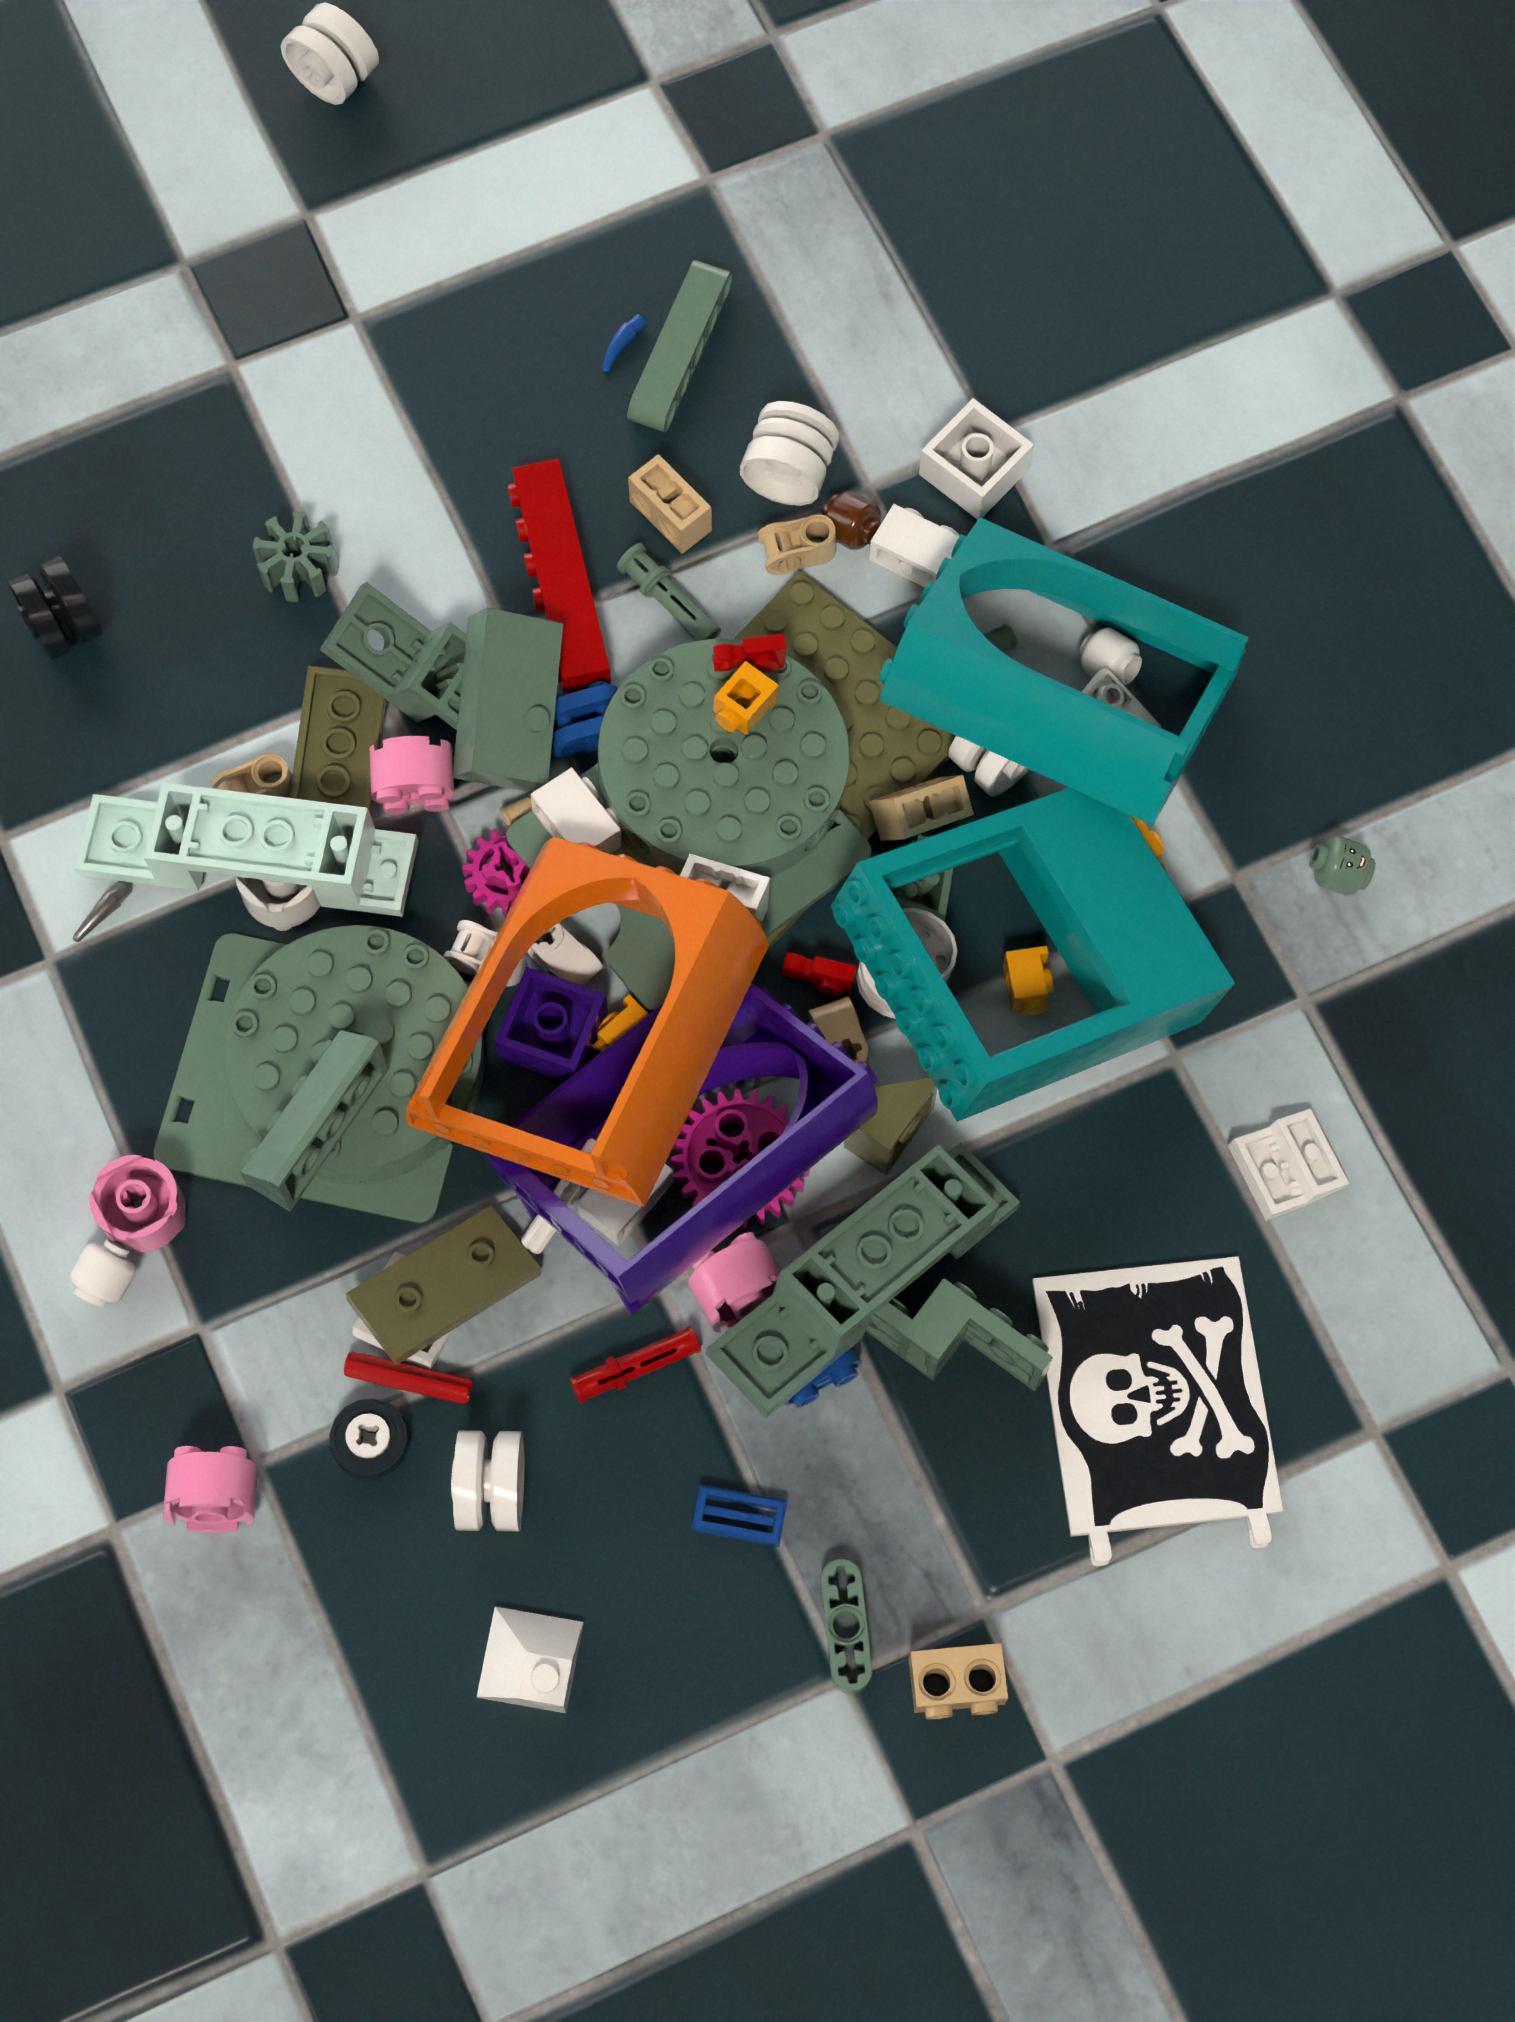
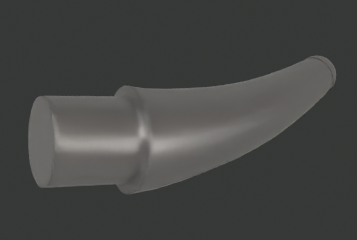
M118 882L109 892H105L75 932L73 940L80 942L103 920L121 907V903L130 895V890L123 883Z

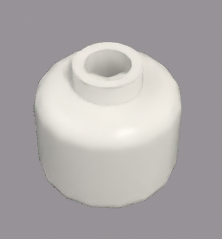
M1107 627L1095 634H1089L1080 647V654L1082 655L1081 668L1091 678L1100 669L1109 668L1120 682L1126 685L1133 681L1142 665L1140 649L1137 643L1115 629Z
M109 1239L105 1240L103 1246L95 1243L87 1244L70 1273V1280L75 1286L73 1293L83 1300L102 1308L107 1303L119 1302L136 1272L133 1262L126 1258L130 1251Z

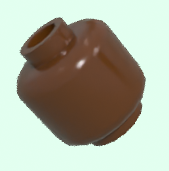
M845 491L833 495L826 502L821 514L833 521L836 542L851 550H859L867 544L870 545L873 536L881 525V512L878 506L853 491Z

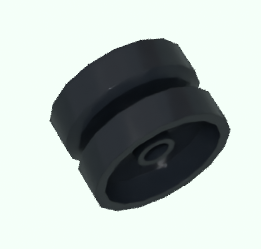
M59 555L40 564L39 572L47 590L43 591L33 575L26 571L7 581L18 603L17 609L34 639L39 640L51 661L70 652V640L63 628L65 624L68 625L75 638L84 644L102 635V630L91 607L67 565Z

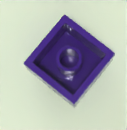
M526 967L495 1041L499 1060L565 1082L588 1063L593 1050L592 1044L598 1038L599 1026L608 1013L606 994Z

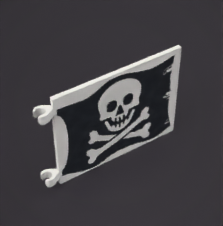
M1239 1256L1033 1278L1032 1284L1041 1341L1049 1348L1047 1353L1053 1357L1046 1377L1070 1537L1088 1535L1092 1565L1096 1567L1106 1566L1109 1564V1560H1111L1112 1553L1108 1532L1247 1517L1250 1546L1254 1549L1267 1547L1272 1539L1267 1515L1283 1513V1505Z

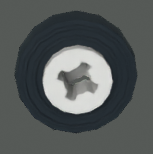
M377 1399L358 1400L344 1407L334 1419L329 1433L330 1450L337 1464L349 1475L365 1480L382 1478L395 1471L405 1459L410 1445L409 1428L402 1414L390 1403Z

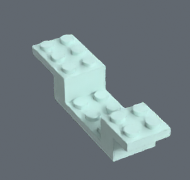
M162 782L158 802L93 794L74 869L78 876L196 891L200 889L203 872L307 885L313 887L321 907L403 917L419 841L416 834L375 829L369 810L366 807Z

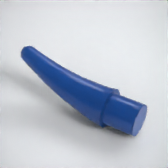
M636 314L628 322H624L614 335L604 358L602 367L604 373L610 372L621 351L633 339L637 338L638 333L647 327L645 319L640 314Z

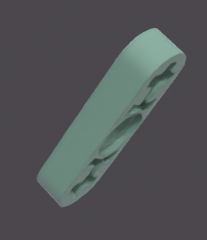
M837 1559L827 1564L821 1576L830 1674L832 1682L837 1689L847 1694H855L867 1687L872 1675L862 1576L859 1568L853 1562L846 1559ZM837 1570H844V1574L848 1578L853 1577L854 1583L847 1585V1602L857 1599L858 1606L842 1604L835 1608H830V1601L839 1603L837 1585H829L828 1580L835 1578ZM850 1614L858 1620L860 1628L854 1637L844 1639L834 1632L833 1622L839 1615ZM862 1644L863 1651L854 1650L853 1656L855 1666L858 1668L863 1667L864 1673L858 1675L857 1683L850 1684L848 1683L847 1676H839L838 1670L845 1668V1651L836 1654L835 1646L852 1648Z

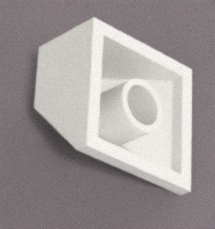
M495 1607L477 1698L567 1713L584 1623Z

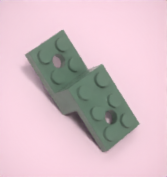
M368 582L362 584L319 650L418 723L437 715L457 730L466 633L451 622L430 631ZM370 630H376L383 636L384 647L382 651H377L369 645L367 635Z
M945 1278L913 1319L908 1317V1309L893 1298L870 1317L866 1328L867 1333L931 1380L936 1378L963 1340L1033 1391H1036L1045 1379L1053 1359L1047 1353L1049 1348L1039 1338L1032 1334H1027L1026 1337L1011 1327L1012 1321L1003 1312L996 1308L987 1310L975 1301L976 1295L967 1286L957 1281L952 1284Z

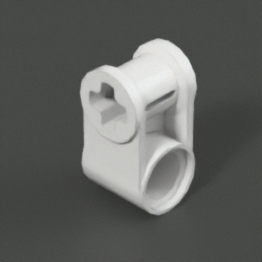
M460 920L457 925L459 933L451 950L446 951L443 957L457 971L476 975L497 932L469 920ZM525 956L519 961L506 986L509 987L520 983L527 967Z
M559 923L541 936L545 941L539 945L536 941L527 951L532 961L547 974L581 986L589 982L603 968L595 954L583 943L577 941ZM552 937V944L549 945L545 942Z

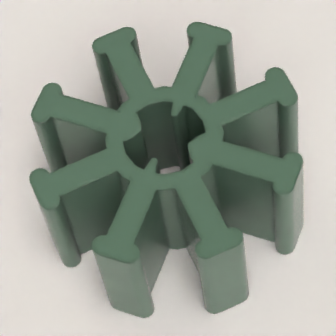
M294 511L292 513L294 519L292 532L286 533L279 525L278 518L274 516L265 522L270 541L260 540L259 537H255L253 542V550L264 587L269 592H273L274 587L281 583L285 599L290 602L299 601L298 588L300 581L303 580L312 588L315 597L326 592L322 572L331 573L332 576H336L339 567L329 528L326 524L320 521L316 528L310 530L306 513Z

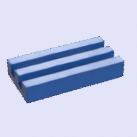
M700 1485L691 1529L694 1532L779 1547L787 1500ZM711 1498L776 1510V1516L774 1518L705 1505L706 1499ZM703 1515L773 1528V1533L702 1521Z

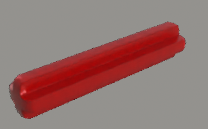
M349 1352L344 1363V1375L346 1377L462 1405L469 1402L473 1390V1381L471 1379L405 1363L395 1365L392 1360L359 1352Z

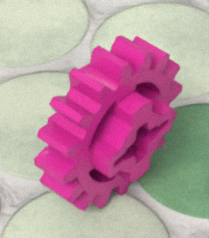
M494 829L491 830L492 840L487 842L481 837L476 839L478 851L467 850V860L471 864L463 865L462 870L464 877L468 878L464 881L466 891L474 892L472 895L474 904L477 906L486 901V910L490 915L497 907L502 908L505 918L529 870L519 855L509 847L507 831L506 836L500 837L499 833ZM492 856L490 862L488 864H485V862ZM502 862L506 863L507 869L510 868V871L513 873L514 882H511L509 875L507 876L504 872Z

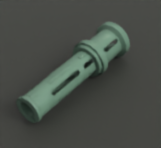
M642 543L635 544L622 555L617 563V570L622 574L627 573L640 586V592L645 597H654L698 641L716 639L721 632L720 627L712 622L670 580V571L665 566H659L646 553L647 548Z

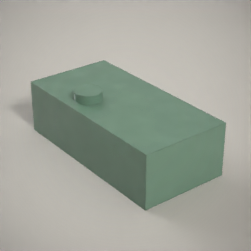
M488 607L468 617L453 778L525 792L540 788L548 783L563 623Z

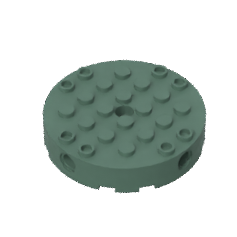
M699 640L685 643L657 654L638 667L621 684L606 709L600 728L598 741L599 791L601 792L606 809L610 808L620 824L621 838L639 857L653 867L662 866L669 868L679 876L689 854L762 876L770 875V877H773L791 868L810 854L831 830L844 796L849 769V742L843 717L829 691L807 668L786 655L784 668H778L771 673L764 674L779 685L776 705L772 709H768L747 735L738 729L731 733L722 728L715 719L716 713L713 712L714 696L740 667L724 672L714 671L712 655H714L713 646L719 644L739 645L742 644V640ZM717 761H726V762H729V761H730L731 763H721V764H720V763H718Z
M362 925L339 926L308 934L281 948L264 961L245 983L234 1002L225 1030L223 1051L226 1079L231 1095L245 1124L258 1141L262 1143L268 1134L266 1129L273 1115L278 1110L284 1111L292 1100L291 1093L296 1082L304 1074L309 1076L318 1063L316 1057L322 1045L329 1039L333 1041L340 1030L364 1035L380 1042L388 1072L314 1178L334 1183L361 1184V1181L385 1177L388 1180L420 1167L423 1161L433 1156L440 1149L443 1151L452 1141L407 1126L405 1119L406 1107L468 990L466 983L456 969L433 948L407 934L387 928ZM481 1033L445 1103L472 1113L476 1107L485 1076L486 1055L483 1033Z

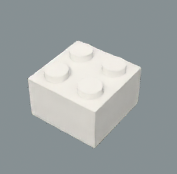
M972 398L921 450L919 475L978 520L980 517L983 518L1030 469L1034 444Z

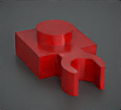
M784 634L742 638V644L739 645L719 644L713 646L714 655H712L714 671H729L740 667L745 661L763 674L771 673L778 668H784L787 649Z
M786 953L782 967V976L795 980L810 981V986L816 987L820 993L827 996L839 997L841 994L851 996L855 983L856 966L815 956L814 960L795 953Z

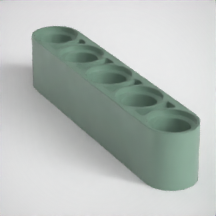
M697 260L692 262L632 395L627 413L629 421L667 432L728 296L733 276L731 271Z

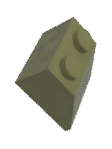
M931 1077L875 1086L878 1111L874 1117L844 1140V1148L884 1175H887L934 1109L937 1087Z

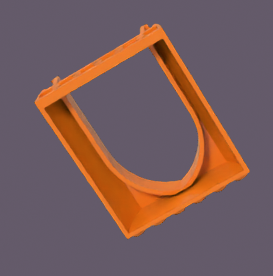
M552 837L541 848L410 1099L405 1112L407 1126L645 1207L769 947L767 937L762 930V922L753 916L730 891L718 888L710 881L705 879L692 880L679 876L671 869L662 866L650 867L638 863L628 855L618 854L615 856L602 852L586 842H579L577 844ZM608 902L661 918L675 943V966L671 986L651 1031L590 1154L445 1104L512 973L525 953L543 934L562 920L579 911Z

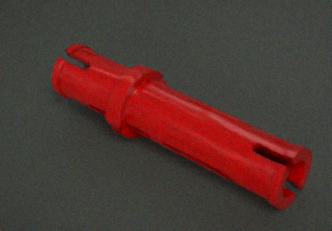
M689 1326L685 1330L617 1359L614 1356L604 1359L605 1364L578 1376H572L569 1379L574 1393L581 1404L585 1400L613 1388L620 1391L626 1388L625 1383L702 1351L693 1328Z

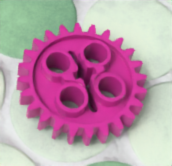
M735 1089L733 1100L727 1101L725 1095L722 1092H718L717 1105L713 1106L704 1098L702 1100V1114L690 1110L688 1118L692 1126L683 1125L679 1134L685 1139H677L673 1146L675 1151L682 1154L671 1157L672 1167L682 1168L674 1174L675 1183H687L681 1190L683 1199L696 1195L693 1207L696 1206L760 1153L758 1148L762 1144L774 1142L779 1138L789 1120H786L789 1106L784 1105L778 1110H774V1096L770 1095L764 1103L758 1102L757 1090H753L749 1099L743 1100L740 1090ZM727 1124L739 1125L743 1132L736 1137H727L720 1131ZM712 1140L716 1142L719 1147L708 1146L706 1143L707 1141ZM742 1152L748 1154V1160L743 1159L740 1164L734 1162V1156L740 1157ZM708 1160H716L724 1168L717 1174H707L702 1171L701 1166ZM809 1169L806 1173H804L801 1177H807V1176H809L810 1169ZM799 1178L755 1214L757 1221L761 1225L765 1224V1212L768 1210L777 1218L781 1216L780 1202L791 1207L794 1205L795 1198L790 1190L802 1193L804 1191V1183ZM749 1219L742 1224L743 1228H747Z

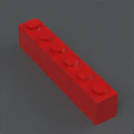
M558 458L512 468L514 483L508 484L507 488L512 508L519 507L522 518L515 519L520 543L528 542L530 550L529 553L523 554L528 578L536 576L538 584L537 588L532 589L536 612L544 611L546 620L563 623L558 682H561L563 692L568 694L584 690L588 685L599 681L611 684L610 667L560 460Z

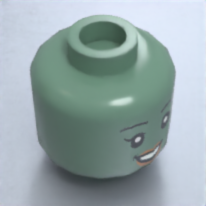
M1338 835L1330 837L1323 845H1316L1309 862L1310 868L1314 869V879L1320 887L1343 895H1353L1359 889H1366L1371 882L1376 865L1374 858H1371L1369 848L1365 844Z

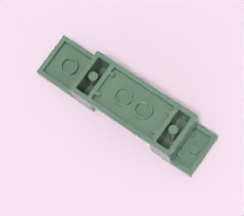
M961 1142L948 1153L938 1144L779 1272L773 1295L708 1346L706 1355L757 1410L767 1418L859 1342L864 1336L872 1315L948 1252L956 1260L1013 1214L1018 1209L1020 1201Z

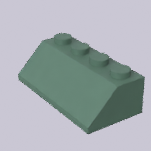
M340 1030L333 1041L329 1039L322 1045L317 1054L316 1061L318 1063L309 1076L304 1074L299 1078L292 1090L291 1096L293 1098L284 1111L278 1110L273 1115L266 1129L268 1134L259 1147L254 1145L245 1155L241 1164L243 1168L241 1175L247 1186L291 1212L388 1072L380 1042L372 1037Z

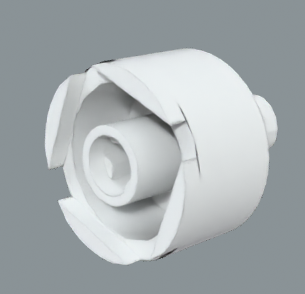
M236 877L237 887L248 912L260 923L274 927L276 930H289L293 926H297L310 919L320 908V903L312 886Z

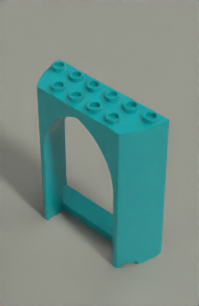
M980 517L967 536L962 534L959 536L951 554L952 559L944 558L936 574L937 581L933 582L930 580L927 583L920 598V606L915 604L911 606L903 625L906 629L896 649L893 660L887 659L880 672L878 681L884 683L879 700L1153 826L1232 685L1246 650L1244 648L1249 637ZM991 590H1029L1207 670L1214 675L1180 736H1177L1042 675L1010 658L995 647L979 631L969 617L962 599L973 594Z

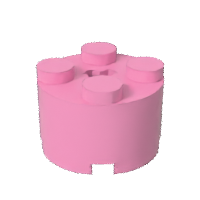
M400 736L382 740L383 748L377 750L375 744L370 746L371 799L383 805L384 813L393 815L407 813L408 806L424 805L425 810L432 812L449 809V800L454 797L453 750L451 743L440 739V747L430 745V738L426 736Z
M126 1155L108 1163L96 1177L97 1181L92 1193H90L89 1199L92 1215L108 1239L127 1248L130 1254L151 1252L165 1246L185 1226L186 1203L184 1195L173 1175L163 1163L144 1158L141 1155ZM141 1199L143 1205L135 1209L134 1202Z
M748 1232L735 1238L730 1246L717 1253L710 1251L692 1266L694 1272L689 1278L688 1286L713 1331L721 1333L720 1326H727L728 1329H731L773 1295L781 1270L765 1242L756 1239L752 1232Z
M193 1446L177 1447L174 1451V1457L167 1463L163 1519L175 1526L176 1518L187 1521V1530L206 1533L238 1530V1522L246 1520L247 1527L252 1525L255 1517L258 1467L253 1461L247 1459V1450L241 1447L228 1446L221 1448L220 1452H202L200 1448Z

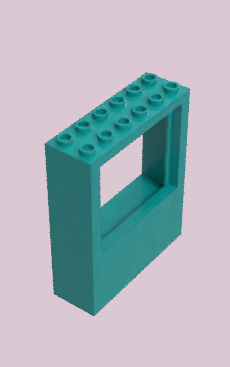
M1072 788L1064 789L860 861L855 865L831 904L835 921L845 930L854 946L856 957L861 963L865 964L875 981V988L879 996L886 1000L896 1017V1023L900 1032L909 1039L917 1053L921 1068L928 1072L939 1091L941 1102L947 1109H950L957 1122L1200 1024L1235 984L1131 816ZM998 852L1096 1014L989 1056L891 890Z

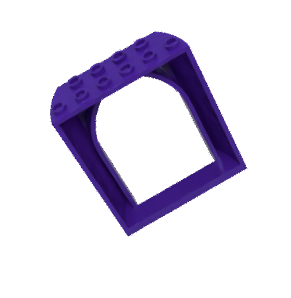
M751 982L697 1097L721 1086L751 1078L767 1076L799 1079L800 1086L792 1116L779 1138L628 1261L553 1193L561 1180L560 1178L485 1152L483 1153L505 1185L516 1193L530 1218L534 1220L537 1214H539L611 1282L625 1307L633 1315L874 1117L878 1111V1102L873 1085L878 1082V1079L863 1061H860L858 1064L855 1063L841 1044L836 1041L830 1044L812 1022H809L807 1025L804 1024L790 1005L785 1003L781 1006L765 986L760 985L756 987ZM663 1004L512 1123L510 1127L580 1151L589 1139L597 1141Z

